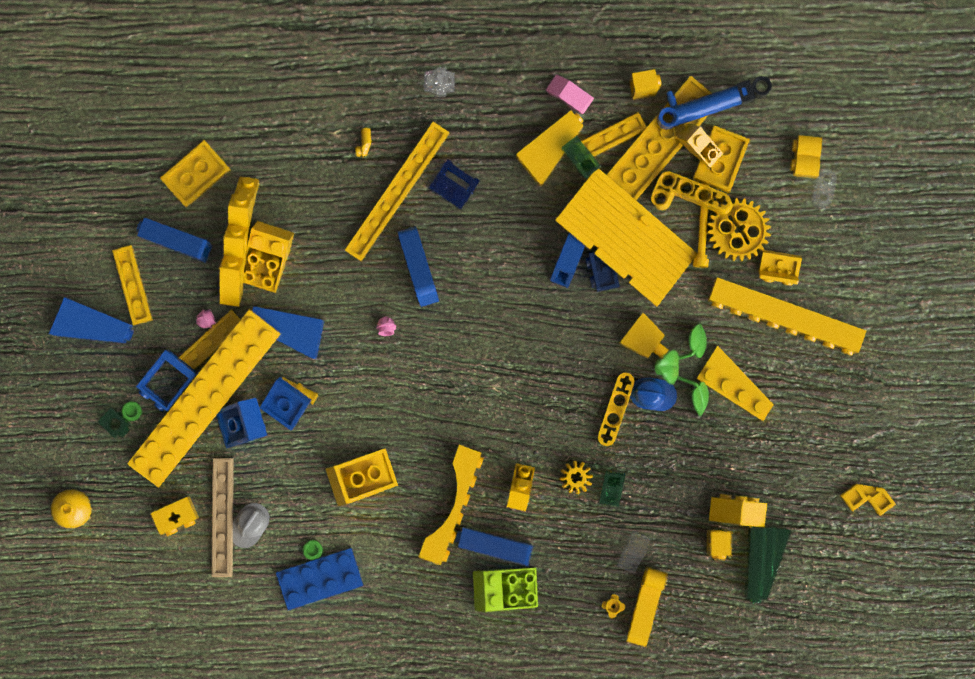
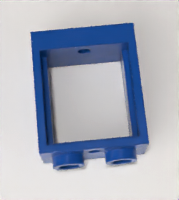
M168 349L162 353L136 387L140 390L138 393L145 399H152L155 402L154 406L160 411H169L197 376L198 372ZM166 361L188 378L169 403L147 386Z

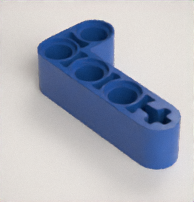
M413 226L397 231L420 307L440 302L417 227Z

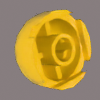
M76 489L60 492L51 504L53 520L65 528H77L84 525L92 512L89 497Z

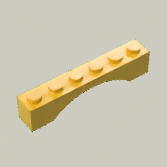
M459 445L452 463L457 479V496L454 507L444 524L433 534L425 538L419 554L420 558L439 565L442 564V561L447 562L450 553L447 547L449 542L453 543L457 534V532H454L455 525H460L464 515L460 511L463 505L467 506L470 498V495L467 494L469 487H474L477 476H474L476 468H481L484 459L480 457L481 452Z

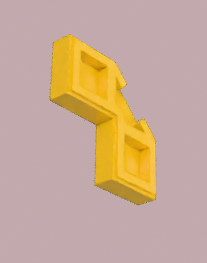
M854 484L840 495L852 512L866 501L871 504L879 516L896 505L887 491L879 487Z

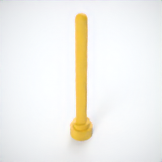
M709 193L701 194V200L709 198ZM702 206L700 208L698 254L693 258V267L696 268L709 267V259L705 255L708 209Z

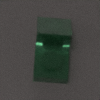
M575 136L561 147V150L573 163V167L585 179L601 167L578 136Z
M609 470L604 472L600 504L619 507L626 473Z

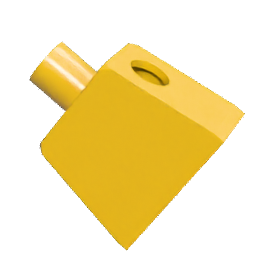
M644 313L640 315L619 343L645 358H648L653 352L662 359L669 351L668 348L660 343L665 335Z

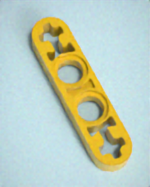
M622 373L617 378L598 434V441L603 446H611L616 440L635 383L634 377L630 373ZM626 376L631 381V385L627 384L625 391H629L628 395L622 391H616L618 387L622 389L623 383L620 380L621 378L625 379ZM616 395H623L625 397L623 405H615L614 398ZM611 413H615L619 417L618 423L614 425L610 424L607 420ZM605 424L611 428H616L615 432L611 430L610 436L612 441L608 440L607 443H604V439L601 438L602 434L605 435L608 430L607 428L604 429Z

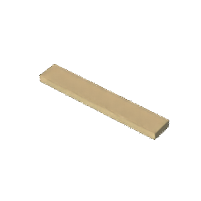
M213 458L212 577H233L234 458Z

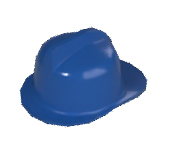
M640 378L635 381L630 398L637 407L655 411H666L675 404L677 391L672 384L667 383L665 380Z

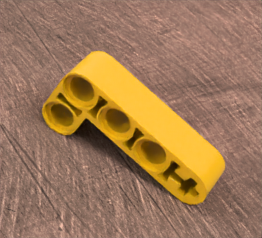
M669 171L660 175L651 195L653 205L661 211L669 208L674 196L719 214L729 213L733 206L729 195ZM671 178L674 180L672 185H664L666 179ZM689 185L692 187L690 192H682L684 186ZM702 193L710 194L707 200L700 199ZM660 196L666 197L662 204L656 203L657 198ZM725 200L727 205H722V207H720L718 202L723 203V201Z
M649 567L645 568L626 642L644 647L647 646L660 594L667 580L666 572Z

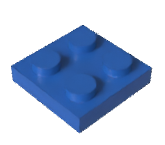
M279 377L261 404L260 409L292 431L311 402V399Z

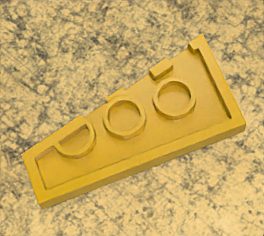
M719 346L715 348L696 378L700 382H705L709 388L761 421H764L774 405Z

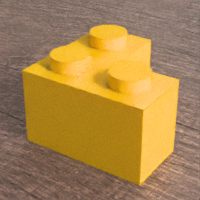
M720 494L719 498L711 497L709 521L765 527L767 503H759L760 499L750 497L747 499V497L735 496V500L731 499L732 495Z

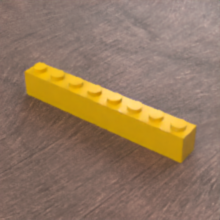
M718 277L714 281L708 298V302L712 303V307L718 309L728 308L730 313L741 316V313L748 315V319L759 323L762 320L767 322L768 327L778 329V327L784 328L786 333L794 336L797 333L804 335V339L810 342L821 341L823 346L834 349L835 346L842 349V353L850 356L853 353H859L867 331Z

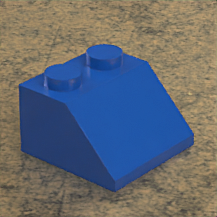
M256 398L224 407L216 415L226 448L267 436L266 427Z

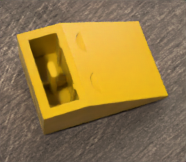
M257 221L251 229L246 249L243 283L276 293L291 249L294 232Z

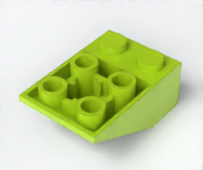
M536 568L473 571L475 611L491 612L538 607Z

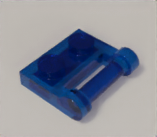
M447 159L429 186V189L462 210L481 180L476 177L474 179L453 165L451 160ZM450 171L470 185L469 188L466 190L445 174Z

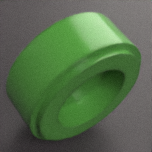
M130 401L122 407V415L128 421H136L142 416V407L137 402Z
M310 540L303 546V554L307 559L316 560L323 553V546L317 540Z

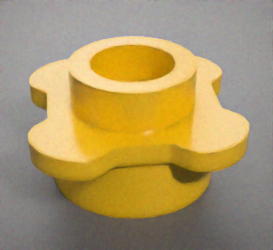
M613 594L609 600L602 602V608L607 610L610 618H615L616 614L625 610V604L619 601L618 595Z

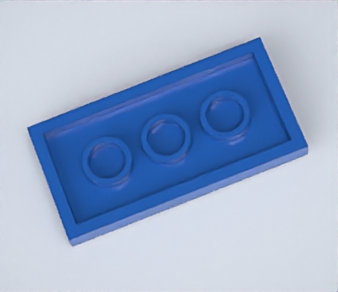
M352 548L276 572L288 610L364 586Z

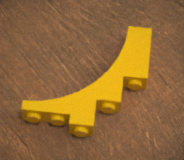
M239 177L235 193L232 194L228 205V226L224 236V257L220 266V304L239 307L242 299L246 249L259 179Z

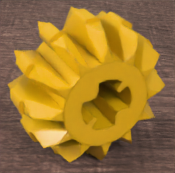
M573 461L574 468H571L570 464L567 463L568 472L561 469V473L566 474V477H560L559 480H567L562 487L566 488L570 485L569 493L573 491L574 487L576 494L580 493L579 487L586 492L587 489L584 484L592 485L591 482L586 481L587 478H593L592 474L586 475V472L590 471L591 468L587 467L582 470L584 462L580 463L579 468H577V461ZM579 472L581 474L579 477H582L581 481L573 483L571 475Z

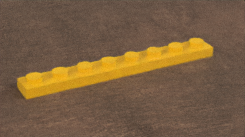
M432 122L346 247L345 251L362 262L449 135L447 130Z

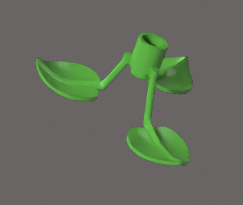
M697 323L689 334V346L692 351L681 356L675 350L669 351L662 359L656 361L655 372L657 375H663L669 384L675 383L678 379L693 385L692 402L697 414L702 416L709 400L707 385L705 382H699L698 384L678 376L679 360L694 355L697 358H701L705 353L707 345L706 334L702 325Z

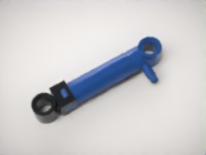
M759 76L755 78L752 84L750 80H747L733 87L677 105L673 92L668 91L666 94L670 107L661 110L657 119L658 125L662 129L670 130L675 126L738 105L742 106L751 103L756 98L763 99L771 91L772 83L769 78ZM756 84H763L766 90L764 92L758 91ZM663 115H671L673 122L666 123L663 120Z

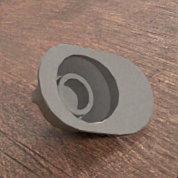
M258 503L248 504L241 509L234 519L233 543L241 548L253 546L266 530L270 516L263 505Z

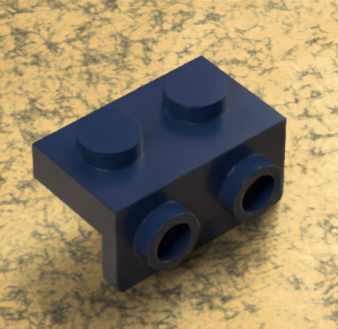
M589 252L588 258L585 259L587 269H591L593 275L590 277L592 289L595 288L596 292L619 288L617 273L596 256L595 252Z

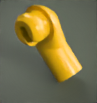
M369 128L361 129L362 146L355 147L357 157L368 155L371 146V130Z

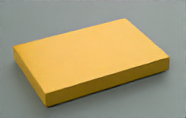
M713 125L709 137L723 154L711 167L699 161L693 180L730 193L750 139Z
M203 140L160 179L187 208L230 171V168L209 144Z

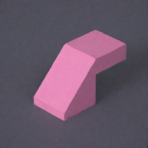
M557 74L546 89L550 95L562 100L569 108L581 114H584L594 99L577 85Z

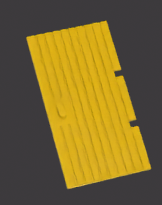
M598 167L555 219L556 222L589 250L593 245L596 246L598 249L594 254L623 279L630 275L632 278L628 283L656 307L687 269L695 255L698 254Z

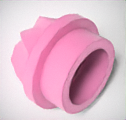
M210 309L202 310L197 315L196 323L201 328H212V325L216 324V320Z
M385 316L379 319L376 329L381 336H391L394 334L396 325L393 319Z

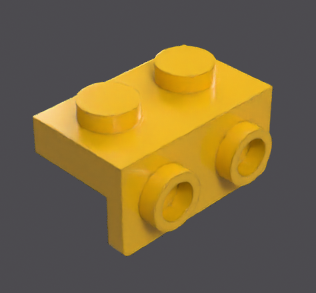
M763 250L758 270L759 278L765 282L779 281L785 285L798 284L802 256Z

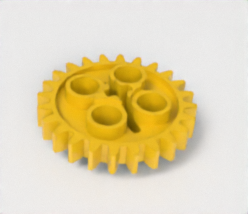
M735 198L732 210L729 213L719 214L714 212L717 216L711 215L709 217L713 223L707 224L708 227L712 228V230L707 231V234L713 236L708 241L715 242L712 249L718 247V255L724 252V259H727L730 255L733 262L736 260V257H739L740 262H742L744 256L751 260V253L756 257L758 256L757 249L759 251L764 250L761 244L767 245L769 243L764 238L771 236L770 233L766 232L771 226L765 225L770 219L762 217L766 211L759 212L760 205L754 208L753 201L746 204V198H744L739 203L738 198ZM737 212L745 213L746 220L739 221L736 217ZM729 215L733 218L735 224H733V222L729 220ZM721 223H727L730 226V231L723 232L720 228ZM736 226L743 228L741 233H735ZM748 228H755L757 230V237H750ZM743 236L750 242L749 245L746 244ZM732 239H739L741 241V248H734L732 246Z

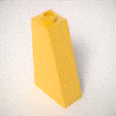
M569 111L516 154L518 161L540 187L544 185L582 130L583 119L578 113L574 114L572 111Z

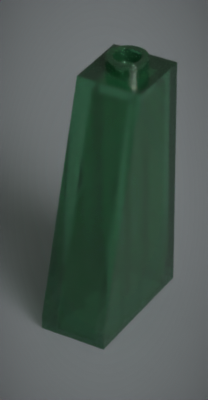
M748 526L745 598L750 599V603H762V600L768 599L791 534V529Z

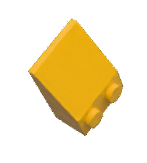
M386 448L325 469L338 506L347 505L398 486Z

